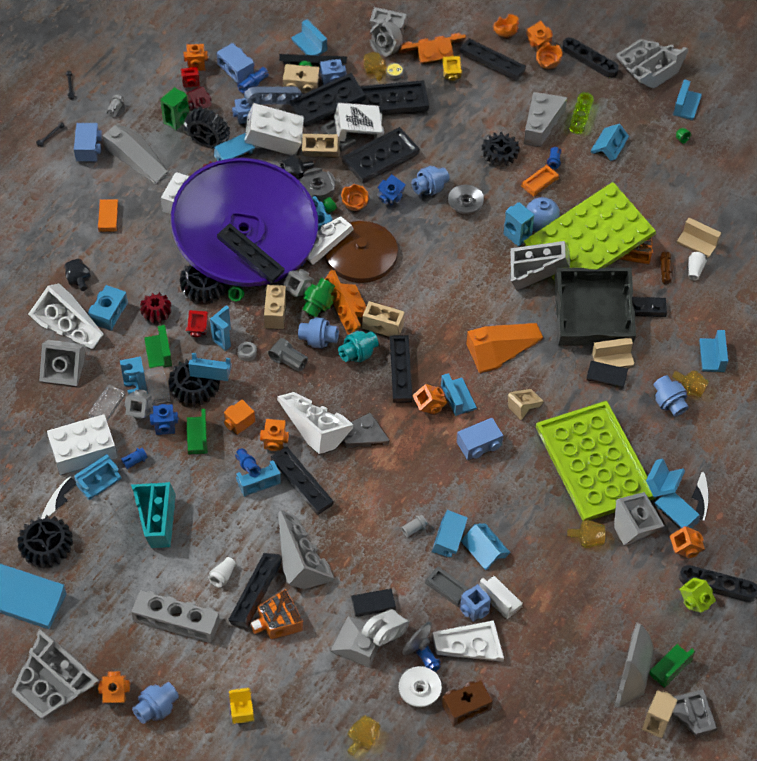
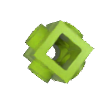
M693 577L679 589L684 598V604L689 610L702 613L708 610L710 605L716 601L713 590L706 580Z

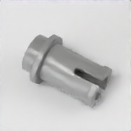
M120 95L112 97V102L106 110V113L111 117H116L119 109L125 104L124 98Z
M416 515L415 519L402 526L401 530L409 538L420 529H426L425 526L428 523L423 515Z

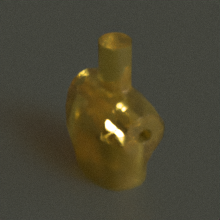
M378 52L365 54L363 57L365 74H374L376 81H381V73L386 71L385 60Z
M695 370L690 371L686 376L677 371L672 375V378L682 382L687 395L701 397L709 384V380Z
M585 520L581 523L580 529H567V536L579 537L581 546L584 548L604 545L605 525Z
M363 715L348 731V737L354 742L347 752L354 756L361 746L371 749L381 730L380 724L372 718Z

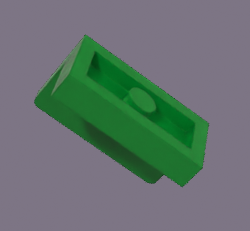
M165 325L158 326L159 335L144 338L150 370L172 366Z
M201 409L202 417H187L188 455L208 453L205 409Z
M676 644L650 670L649 675L665 688L692 661L695 650L692 648L687 653Z

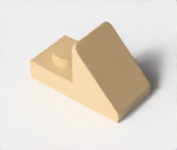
M532 389L510 392L508 394V407L520 420L524 418L529 409L538 408L544 402Z

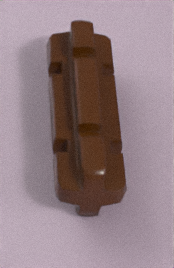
M662 252L660 256L662 262V283L670 284L672 282L671 253Z

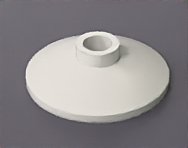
M413 667L401 676L399 692L403 700L412 706H429L440 696L441 681L438 675L431 669ZM422 688L424 691L417 692L416 689Z

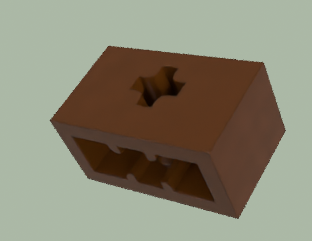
M482 680L477 682L471 681L459 690L452 689L445 693L442 700V706L453 727L491 711L493 704Z

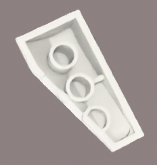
M60 284L47 286L29 312V315L42 327L54 330L57 334L65 335L77 343L85 344L86 347L94 349L104 335L76 299Z
M295 392L281 395L277 398L307 444L319 454L336 449L353 429V424L339 413L333 415L327 412L326 407H317L312 404L311 400Z

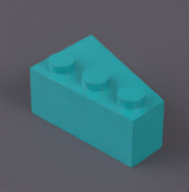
M171 483L131 484L144 536L150 548L171 547L176 498Z

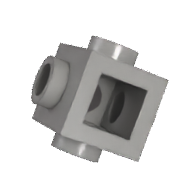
M305 270L290 271L283 286H286V290L295 297L304 296L306 289L313 284L314 279Z
M135 390L125 399V415H130L137 419L145 418L153 411L154 401L152 400V394H147L145 390Z

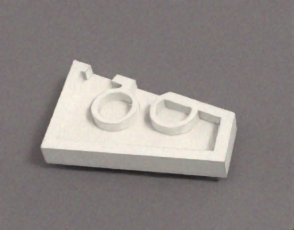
M339 217L321 226V230L317 231L314 247L307 260L314 265L354 230L352 225L342 217Z
M494 621L432 633L437 655L501 662L504 660Z

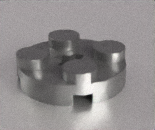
M313 168L307 170L300 179L301 184L306 188L311 197L316 196L318 200H322L334 195L335 177L329 171L327 173L322 171L321 168Z

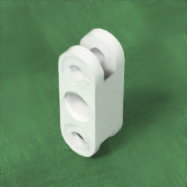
M391 609L370 618L365 624L362 634L366 637H371L376 645L381 646L403 635L409 626V621Z

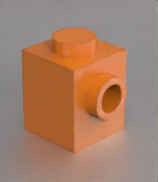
M240 400L235 405H231L224 412V424L230 431L233 430L238 435L255 423V411L243 400Z

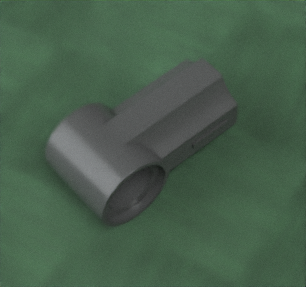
M280 338L268 351L269 357L274 362H283L298 372L302 371L308 362V357L293 349L292 345L284 338Z

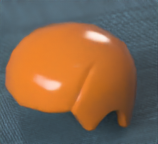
M508 14L506 19L499 17L493 25V30L500 37H511L518 31L519 18L513 14Z
M547 44L537 51L536 61L542 68L553 69L561 63L562 49L559 45L552 46Z
M353 184L348 187L345 186L342 190V203L348 210L359 211L367 206L369 196L363 186Z

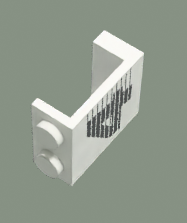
M338 103L335 112V122L340 141H345L347 132L374 134V139L384 135V127L381 126L382 113L379 112V106Z

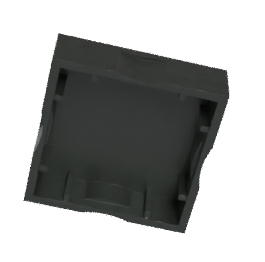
M632 268L556 269L554 278L558 345H594L596 342L631 338L634 343L636 326L635 312L632 306Z

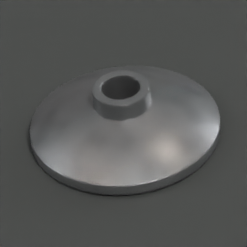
M459 185L450 191L448 202L455 211L469 214L478 211L482 207L484 196L475 186Z
M430 621L426 622L408 641L403 649V655L406 656L418 648L424 650L430 642L427 637L432 626Z

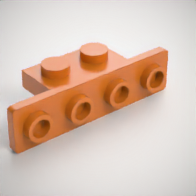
M455 33L447 38L438 36L435 37V40L430 41L422 39L418 41L419 43L413 44L412 42H405L400 46L399 53L417 50L420 64L443 60V57L454 56L451 44L463 42L466 39V34Z
M331 270L325 280L335 285L331 293L334 297L333 305L347 335L358 331L361 327L357 317H363L366 305L357 286L354 284H341L335 270Z

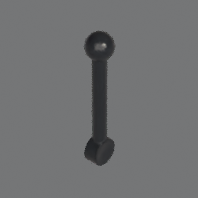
M67 71L66 76L68 77L69 86L68 99L72 100L75 98V95L72 92V72Z
M59 122L58 126L42 140H37V146L42 147L49 137L59 129L64 128V123Z

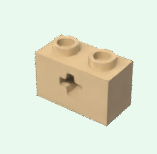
M285 65L283 87H298L302 93H308L319 87L320 67Z
M303 134L302 152L304 157H339L340 139L338 134Z
M267 285L264 311L265 328L284 329L286 286Z
M369 301L363 314L362 329L389 337L390 335H400L404 326L405 312Z
M657 691L642 730L662 738L678 699H675L667 692Z

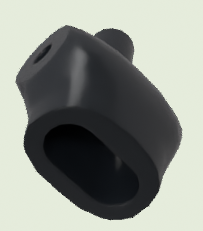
M292 155L280 161V168L292 174L296 179H300L303 177L305 169L314 168L313 161L302 162L298 155Z
M81 259L67 262L64 268L68 284H78L81 291H86L85 281L91 278L88 267Z

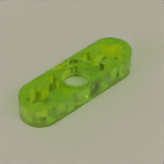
M588 92L578 95L570 121V131L574 134H581L585 131L593 104V96ZM584 111L586 114L579 115L577 112Z

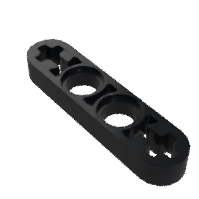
M568 37L563 40L562 50L564 53L607 78H614L618 75L619 66L616 62L574 38ZM580 52H586L587 55L583 56V55H580L579 53H580ZM594 60H599V61H601V63L597 64V63H594L593 61H594Z
M686 565L680 571L679 580L683 585L693 577L698 578V575H701L700 579L702 580L705 577H710L714 580V584L709 586L715 594L745 602H753L757 599V584L755 582L692 565ZM687 573H691L690 579L687 578ZM724 583H732L735 589L727 590L724 587ZM747 589H751V595L747 594Z

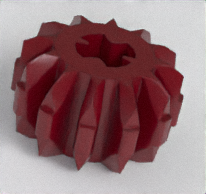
M160 292L157 295L151 293V296L145 295L144 300L140 303L142 316H144L145 321L150 320L152 324L155 321L161 323L162 319L167 321L168 316L172 313L170 300H168L167 295L162 296Z

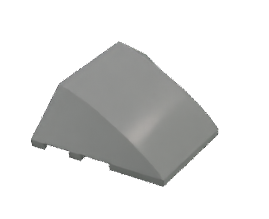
M640 39L618 53L616 58L640 83L654 89L678 73L689 50L685 47L682 50L675 49L674 45H668L667 47L659 46L658 42Z
M636 623L632 633L614 707L619 708L644 695L654 648L648 632L639 623Z
M39 629L36 642L29 651V658L25 667L21 669L12 693L41 719H44L100 681L65 648Z

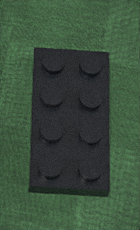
M349 73L290 100V104L296 115L304 117L303 127L305 128L335 114L338 103L358 104L366 100V95L353 74Z
M424 80L360 86L366 95V100L360 102L359 105L379 106V112L382 115L429 110Z
M398 127L342 156V162L361 183H364L419 154L420 148Z

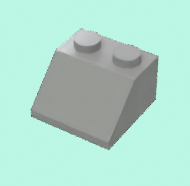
M47 340L42 343L39 381L77 386L84 365L85 344Z

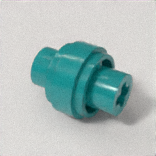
M355 331L347 335L344 339V344L338 347V352L341 359L345 362L350 360L363 362L371 357L373 349L379 346V341L372 331L368 333Z

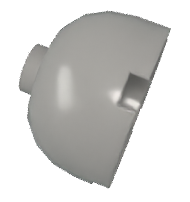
M380 22L375 24L370 31V34H372L370 44L378 55L389 56L400 49L403 36L396 24Z

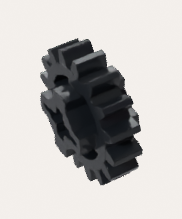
M503 132L500 135L493 133V137L488 135L487 139L483 140L482 156L486 157V161L491 160L492 165L498 163V166H501V163H504L507 166L508 162L514 163V159L518 158L520 151L519 142L515 141V137L510 138L509 133L506 136L503 135Z

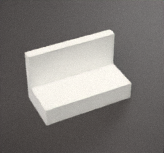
M495 576L488 581L484 578L480 580L479 586L491 598L490 603L506 619L522 607L523 603Z

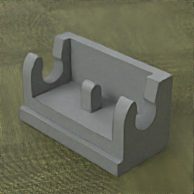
M374 7L370 19L371 27L380 22H391L396 24L402 34H404V28L407 26V15Z

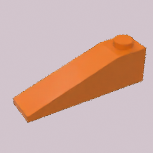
M537 323L485 326L468 331L466 345L479 374L498 369L504 362L509 359L512 360L521 351H526L542 341L543 336Z

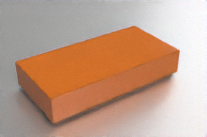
M546 165L523 181L521 187L534 197L558 180L559 174Z
M118 199L100 200L98 231H117Z

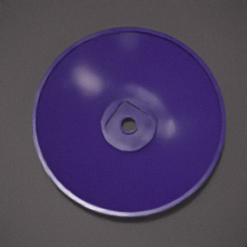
M251 158L220 160L197 170L179 188L171 211L173 238L183 257L202 274L216 281L235 286H261L270 284V282L217 239V234L229 223L237 230L242 226L247 227L248 231H239L285 268L284 273L274 282L287 277L290 271H296L307 260L314 247L318 231L316 207L309 192L292 174L274 164Z

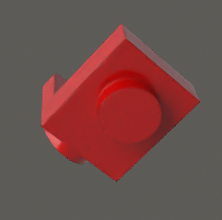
M198 67L181 68L183 88L199 87Z
M189 310L186 332L191 337L207 335L208 311Z

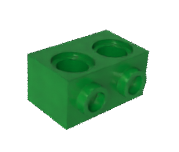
M174 87L160 101L163 123L177 131L185 122L186 116L189 113L186 93Z

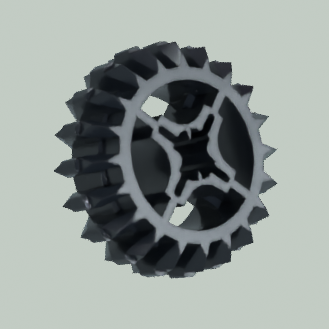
M194 108L188 113L183 124L185 126L184 130L187 131L186 135L190 136L191 140H194L196 144L214 149L215 146L228 141L230 137L228 123L223 121L224 118L218 116V113H214L213 110L209 111L207 108Z
M190 263L189 266L184 265V270L180 273V289L184 292L185 297H189L190 301L195 299L197 304L200 301H203L205 304L209 300L213 303L214 298L219 300L220 295L224 296L225 291L229 287L228 284L216 281L202 274Z
M187 358L185 363L179 361L178 367L173 366V371L170 372L168 378L169 391L172 393L174 399L178 398L179 403L184 401L186 406L189 403H192L195 407L196 403L203 405V401L210 402V397L215 398L220 385V380L190 376L189 360Z
M38 515L37 521L30 519V525L24 524V530H20V537L17 539V547L21 552V557L26 559L28 564L33 563L35 567L41 564L43 569L46 564H49L51 567L53 562L60 564V558L66 559V553H71V546H73V535L69 526L62 519L58 520L56 516L50 519L46 515L45 519H41ZM44 537L46 538L47 546H45Z

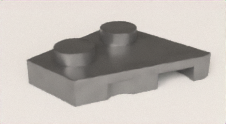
M371 413L352 421L353 429L342 440L346 448L366 447L375 443H383V446L389 445L388 437Z
M703 689L674 697L678 700L672 714L695 737L717 731Z

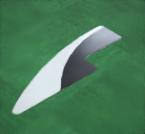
M704 472L701 473L692 495L693 499L699 501L695 511L700 515L699 519L703 521L705 520L708 507V487Z
M68 477L54 492L47 503L41 519H45L46 515L50 516L67 502L63 495L76 485L72 477Z

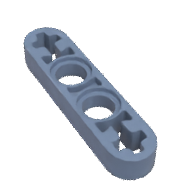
M251 87L244 93L245 99L251 105L253 103L259 105L290 104V100L303 95L298 87Z

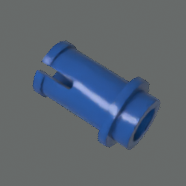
M558 147L550 149L547 165L551 169H557L561 165V149Z
M136 448L135 452L121 458L128 470L141 461L145 462L148 456L143 448Z
M427 645L424 650L418 649L417 654L425 664V667L437 672L441 667L440 660L434 657L429 646Z

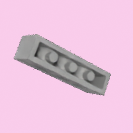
M140 590L131 611L134 622L212 643L220 623L219 612L213 608L198 607L192 602H180L173 597L159 596L152 591L145 592ZM155 608H161L159 611H153ZM175 613H180V614H181V615L178 616V617H173V616H172V615L175 614ZM194 619H201L199 622H192Z

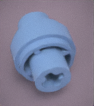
M435 166L425 167L418 172L417 178L412 179V188L416 194L424 193L425 195L432 196L440 193L444 188V184L450 180L449 173L443 167L440 169Z
M315 317L309 323H300L298 338L299 340H307L308 345H311L313 348L327 347L329 342H338L339 327L331 326L330 322L325 318Z
M666 375L659 378L653 384L657 390L655 400L661 409L665 411L670 410L674 417L688 410L689 406L685 402L687 391L681 383H678V381L672 382L669 376Z
M168 682L161 687L150 685L141 692L139 696L140 703L133 707V712L143 724L150 719L154 721L162 720L171 713L173 709L172 702L179 698L178 693Z

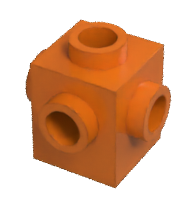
M542 21L527 29L528 42L532 48L535 47L538 51L547 44L551 45L553 33L549 27H545Z
M187 44V52H184V62L188 63V68L198 67V71H205L208 51H204V44Z
M425 384L412 395L419 410L430 414L440 412L442 407L447 404L443 390Z
M266 419L265 429L261 430L260 441L264 443V449L270 451L282 450L284 443H288L289 432H286V421Z
M685 526L670 535L674 551L678 555L694 558L698 553L705 550L703 536L699 531Z
M110 671L108 676H103L102 681L99 682L98 689L99 694H102L103 703L126 701V693H130V680H126V675H121V671ZM113 683H115V684L117 685V689H116V690H113V689H112V684H113Z

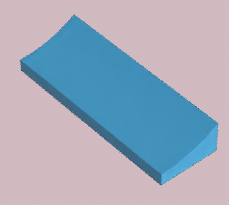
M0 564V613L50 629L67 595L65 586Z

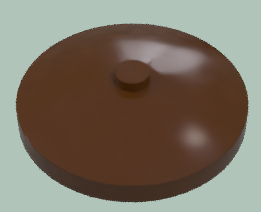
M349 222L354 230L325 254L329 268L335 270L340 278L356 283L373 282L386 276L393 269L397 261L398 247L394 236L386 228L373 222Z

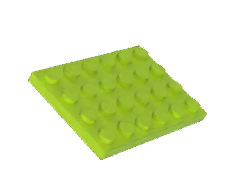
M612 182L524 240V244L532 246L565 241L570 251V268L602 269L608 267L656 235V230L615 183Z
M607 401L536 423L535 427L583 523L614 513L616 510V500L619 498L645 492L649 500L656 499V497H653L646 482L647 475Z

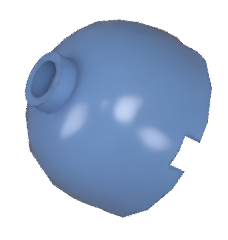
M546 197L535 198L526 207L534 214L532 229L534 232H538L560 217V210L557 204L552 199Z

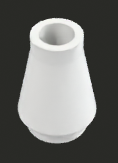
M693 252L688 258V278L691 280H699V276L707 262L706 256L703 253Z
M227 557L210 571L209 581L216 587L226 585L236 566V562L232 558Z

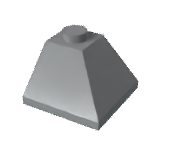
M645 492L616 500L614 529L624 545L638 542L664 527Z
M348 616L331 652L370 668L380 646L373 642L374 639L362 634L365 622Z

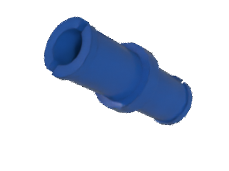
M262 67L254 74H249L247 79L237 85L238 90L244 94L247 89L258 86L260 81L269 76L267 69Z
M238 449L235 457L239 460L240 466L251 477H257L260 474L261 468L256 464L255 458L249 455L245 449Z

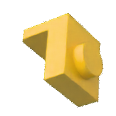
M460 56L443 57L444 79L448 78V80L453 81L461 78Z
M250 688L230 690L232 723L254 721Z

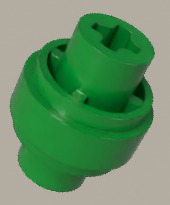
M321 278L317 285L312 284L308 286L303 298L306 304L302 310L314 318H317L320 311L326 312V310H329L334 302V297L331 293L335 285Z

